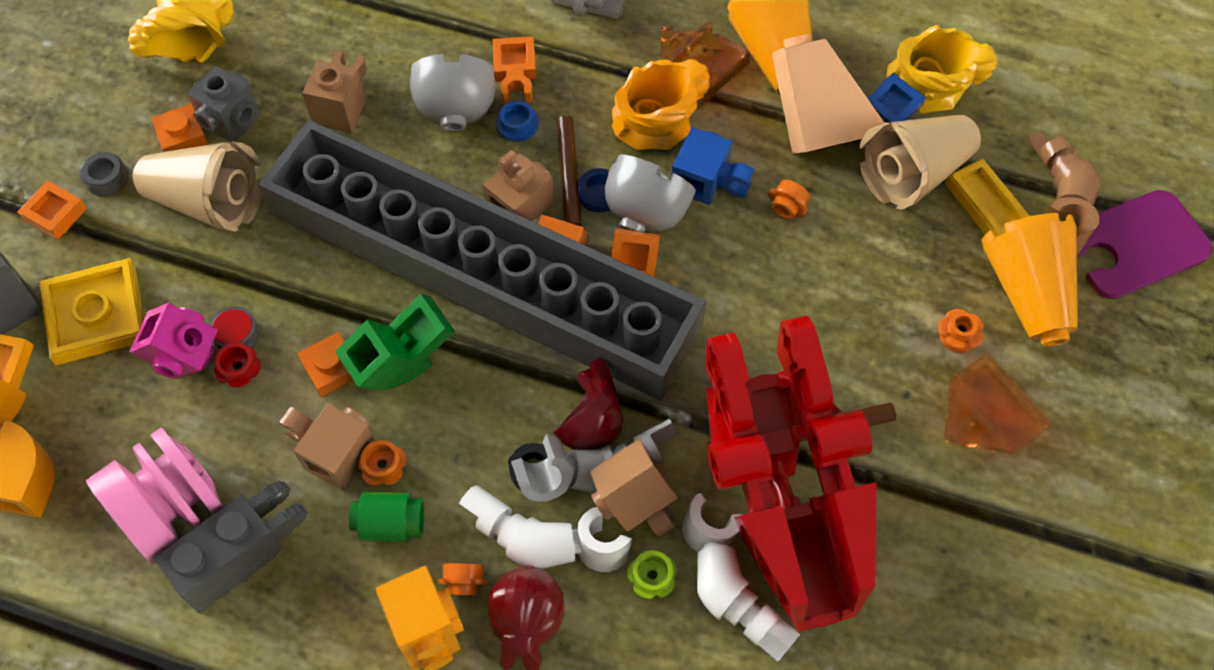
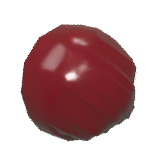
M599 357L590 363V369L578 373L577 381L586 393L566 420L553 432L562 445L572 450L603 448L617 439L622 431L623 413L620 403L616 398V387L613 383L609 367Z
M516 568L501 576L490 591L488 598L489 623L494 635L502 642L500 663L504 670L512 668L516 656L521 657L527 670H539L542 655L538 646L552 637L560 628L565 616L563 592L556 580L542 569Z

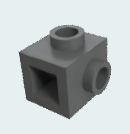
M216 65L203 78L199 79L187 93L195 110L193 113L195 120L206 130L216 133L229 142H236L261 116L252 94L253 87L248 80L238 73L230 74Z

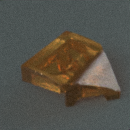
M712 22L705 23L698 30L673 32V26L660 27L662 60L681 63L692 59L697 60L708 68L710 85L703 98L697 99L696 110L750 63L749 51L720 34H713Z
M987 352L949 381L945 442L1013 455L1049 429L1052 424Z

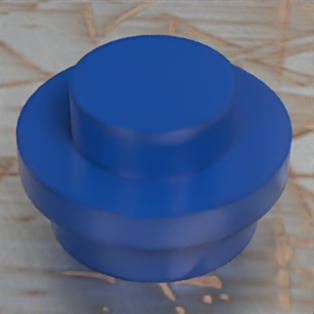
M523 101L508 102L501 108L496 118L499 134L513 142L528 140L537 132L539 126L537 113L529 104Z

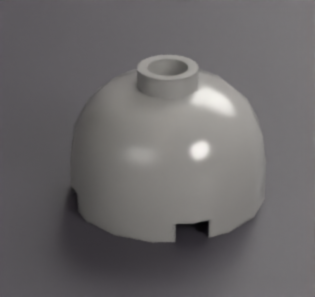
M444 54L421 58L413 63L411 67L410 89L412 100L420 114L429 121L440 124L442 130L450 132L462 131L466 128V125L472 124L485 116L491 106L495 94L494 68L492 64L481 58L459 54V62H444Z
M619 155L618 158H615L608 173L605 184V200L610 211L621 219L620 228L645 232L646 230L663 232L673 228L681 221L694 197L695 188L675 173L672 174L670 179L658 172L659 165L637 157Z

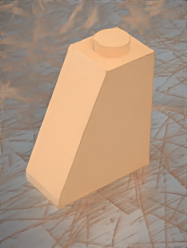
M809 34L784 40L785 48L772 53L793 154L862 139L867 130L884 123L826 38L811 42Z

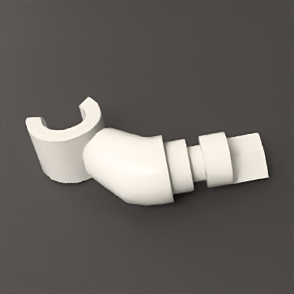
M479 485L471 487L459 502L460 505L478 517L476 529L490 539L497 536V543L506 549V557L522 567L545 569L575 561V554H579L580 560L588 568L597 572H611L619 569L626 563L631 551L632 538L620 535L616 540L608 543L597 541L592 537L595 533L602 531L603 515L597 507L591 508L583 514L578 523V528L572 529L571 523L541 522L535 517L526 519L519 513L512 516V509Z
M698 493L692 500L682 522L684 540L691 549L698 552L697 594L703 605L718 620L724 617L733 626H736L738 622L746 628L743 634L755 645H759L776 661H779L800 634L781 619L780 615L769 605L766 604L763 608L756 603L758 596L747 588L750 582L743 577L735 549L730 546L739 531L734 517L740 515H731L723 529H716L707 525L701 516L707 501L702 493Z

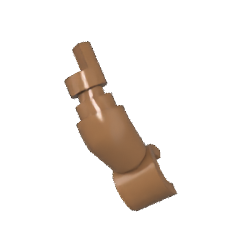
M1042 132L1030 134L1027 140L1044 165L1051 169V174L1054 177L1053 185L1057 190L1056 200L1053 201L1046 213H1058L1060 221H1065L1068 214L1073 215L1077 226L1078 255L1099 224V214L1093 206L1101 190L1099 175L1089 160H1082L1080 155L1075 153L1074 147L1066 137L1059 136L1048 141Z

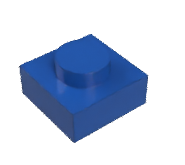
M892 73L868 100L885 123L909 120L923 106L925 97L896 74Z

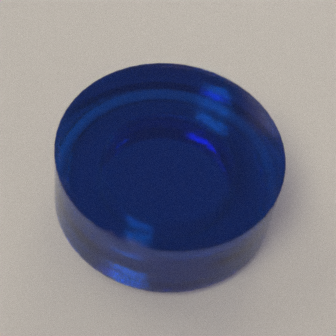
M591 169L585 172L578 181L580 203L589 211L596 213L610 211L605 200V184L609 173L608 169Z

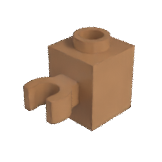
M338 50L332 57V63L317 60L302 95L311 121L326 128L352 133L366 102L361 79L365 76L367 68L363 55H358L354 64L345 66L344 53Z
M513 150L498 161L500 171L483 184L486 201L530 221H533L554 202L553 179L548 169L539 162L533 163L522 153L516 156Z
M327 403L315 421H312L302 412L290 407L279 421L281 426L287 428L284 433L291 439L299 442L293 451L303 469L344 491L359 469L358 460L363 449L374 441L369 429V421L362 414L348 407L341 411Z
M640 439L590 471L597 489L596 492L591 494V497L607 520L615 516L627 532L646 520L658 537H661L675 527L672 520L666 514L668 513L666 506L678 499L663 469Z

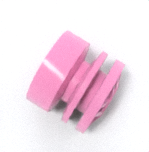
M162 428L151 434V437L164 452L157 459L153 460L140 443L133 447L134 453L143 468L133 475L125 466L114 460L86 480L88 486L132 544L152 565L157 563L154 559L156 555L180 539L172 522L181 517L191 527L196 528L202 522L191 508L201 501L212 515L224 508L220 502L214 481L185 445L167 435Z

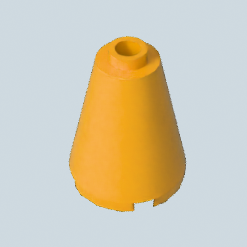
M731 0L727 6L730 23L777 94L780 95L772 53L785 48V39L809 34L811 42L813 41L808 0Z
M1058 213L1029 216L1004 224L1006 233L994 238L992 230L986 233L981 239L983 250L1030 340L1041 341L1042 347L1060 345L1070 341L1069 334L1078 329L1077 226L1073 215L1068 214L1065 221H1060Z

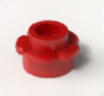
M230 343L222 347L216 354L214 373L221 383L227 382L233 388L244 387L249 384L252 377L255 378L259 375L261 360L256 358L257 353L252 347L242 343ZM237 364H242L240 369H234V366Z

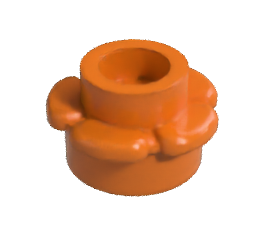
M782 180L776 189L771 188L768 193L770 200L773 201L771 208L778 216L792 220L794 217L801 218L806 215L807 204L811 197L809 192L800 184L791 180Z
M953 309L947 312L946 318H942L939 321L938 332L941 343L952 352L964 353L974 349L981 344L984 338L983 333H981L984 328L981 319L977 315L970 314L963 309ZM962 326L965 328L966 331L962 332L958 329V327Z
M377 440L371 442L363 449L358 460V467L363 471L362 478L367 484L376 487L381 484L389 486L396 483L402 477V468L406 465L407 460L401 448L396 447L389 441ZM386 461V467L379 468V462Z
M444 563L442 579H437V583L447 585L450 595L478 596V586L487 585L488 580H483V564Z

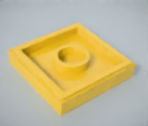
M131 258L39 281L49 359L55 366L133 345L145 318L136 266Z

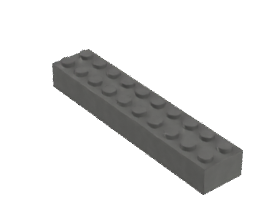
M311 120L307 121L258 184L271 215L590 367V363L600 357L609 367L612 378L662 401L703 327L706 300Z

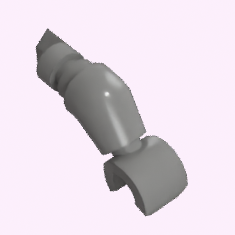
M669 418L633 437L634 442L640 439L657 463L661 464L665 460L657 445L676 436L678 432ZM546 434L543 445L548 458L542 462L532 464L519 458L511 461L522 494L529 500L537 502L549 501L561 496L568 488L592 494L596 492L597 489L590 471L626 448L627 445L624 442L614 448L608 444L600 449L571 450L566 455L561 441L555 436Z

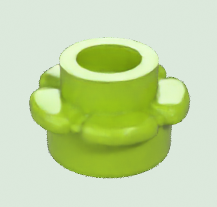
M647 550L640 553L636 560L629 564L627 578L629 582L633 583V590L638 596L644 599H652L654 596L663 598L669 595L675 587L674 577L677 575V568L674 561L664 553L656 550ZM650 571H654L657 573V578L650 579L647 574Z

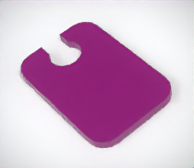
M1156 190L1098 213L1099 224L1077 255V258L1085 255L1087 250L1093 247H1102L1113 254L1115 258V266L1113 268H1099L1089 272L1085 278L1100 296L1116 299L1202 264L1210 256L1212 244L1176 196L1168 191Z

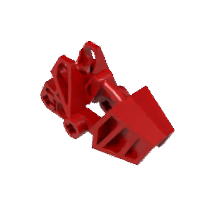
M808 315L781 321L777 355L784 371L777 372V374L759 375L750 379L740 342L734 332L709 337L706 343V370L713 386L706 389L712 441L711 444H708L707 451L712 476L719 490L742 485L749 513L734 517L745 547L797 632L825 627L856 617L875 588L877 482L856 487L848 463V459L872 452L870 428L864 413L860 409L842 412L833 403V391L815 326ZM806 436L823 495L810 498V502L801 504L799 497L793 494L788 477L795 475L800 437Z

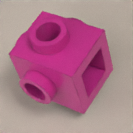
M166 303L147 312L129 352L151 363V368L156 373L167 378L178 379L201 371L209 364L214 355L215 347L212 346L218 329L203 322L204 317L198 312L188 308H178L171 303Z

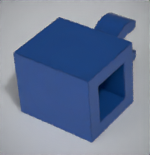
M692 127L672 165L671 177L675 173L692 184L696 190L693 199L710 205L719 186L725 188L726 191L736 197L746 198L752 184L750 179L754 169L742 163H729L733 141L725 139L715 132H706Z

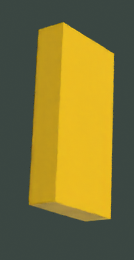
M984 159L976 161L946 178L944 183L984 234L992 230L994 238L1006 233L1004 224L1030 216Z

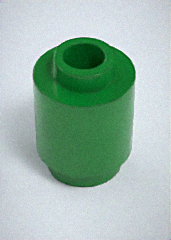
M362 491L359 501H352L350 505V531H357L360 542L408 543L410 538H421L424 528V499L412 497L411 492Z

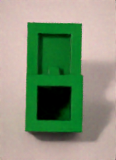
M420 294L389 325L366 320L335 352L358 387L372 390H388L413 380L433 365L429 356L455 330L432 297Z

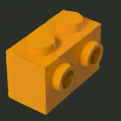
M426 565L375 588L397 645L412 670H419L421 668L423 670H437L453 660L452 654L461 650L455 634L464 631V628L447 587L436 591Z

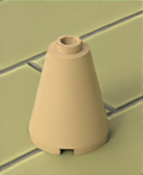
M952 115L885 122L867 130L860 142V149L865 148V161L860 162V168L867 187L883 204L892 202L898 205L895 209L902 210L917 204L979 150L981 144L979 128L968 116Z
M230 141L147 154L138 161L133 170V182L137 192L142 197L224 231L235 232L239 230L237 227L241 224H249L254 219L262 198V193L258 186L262 179H256L254 165L261 166L259 158L250 146L242 142Z

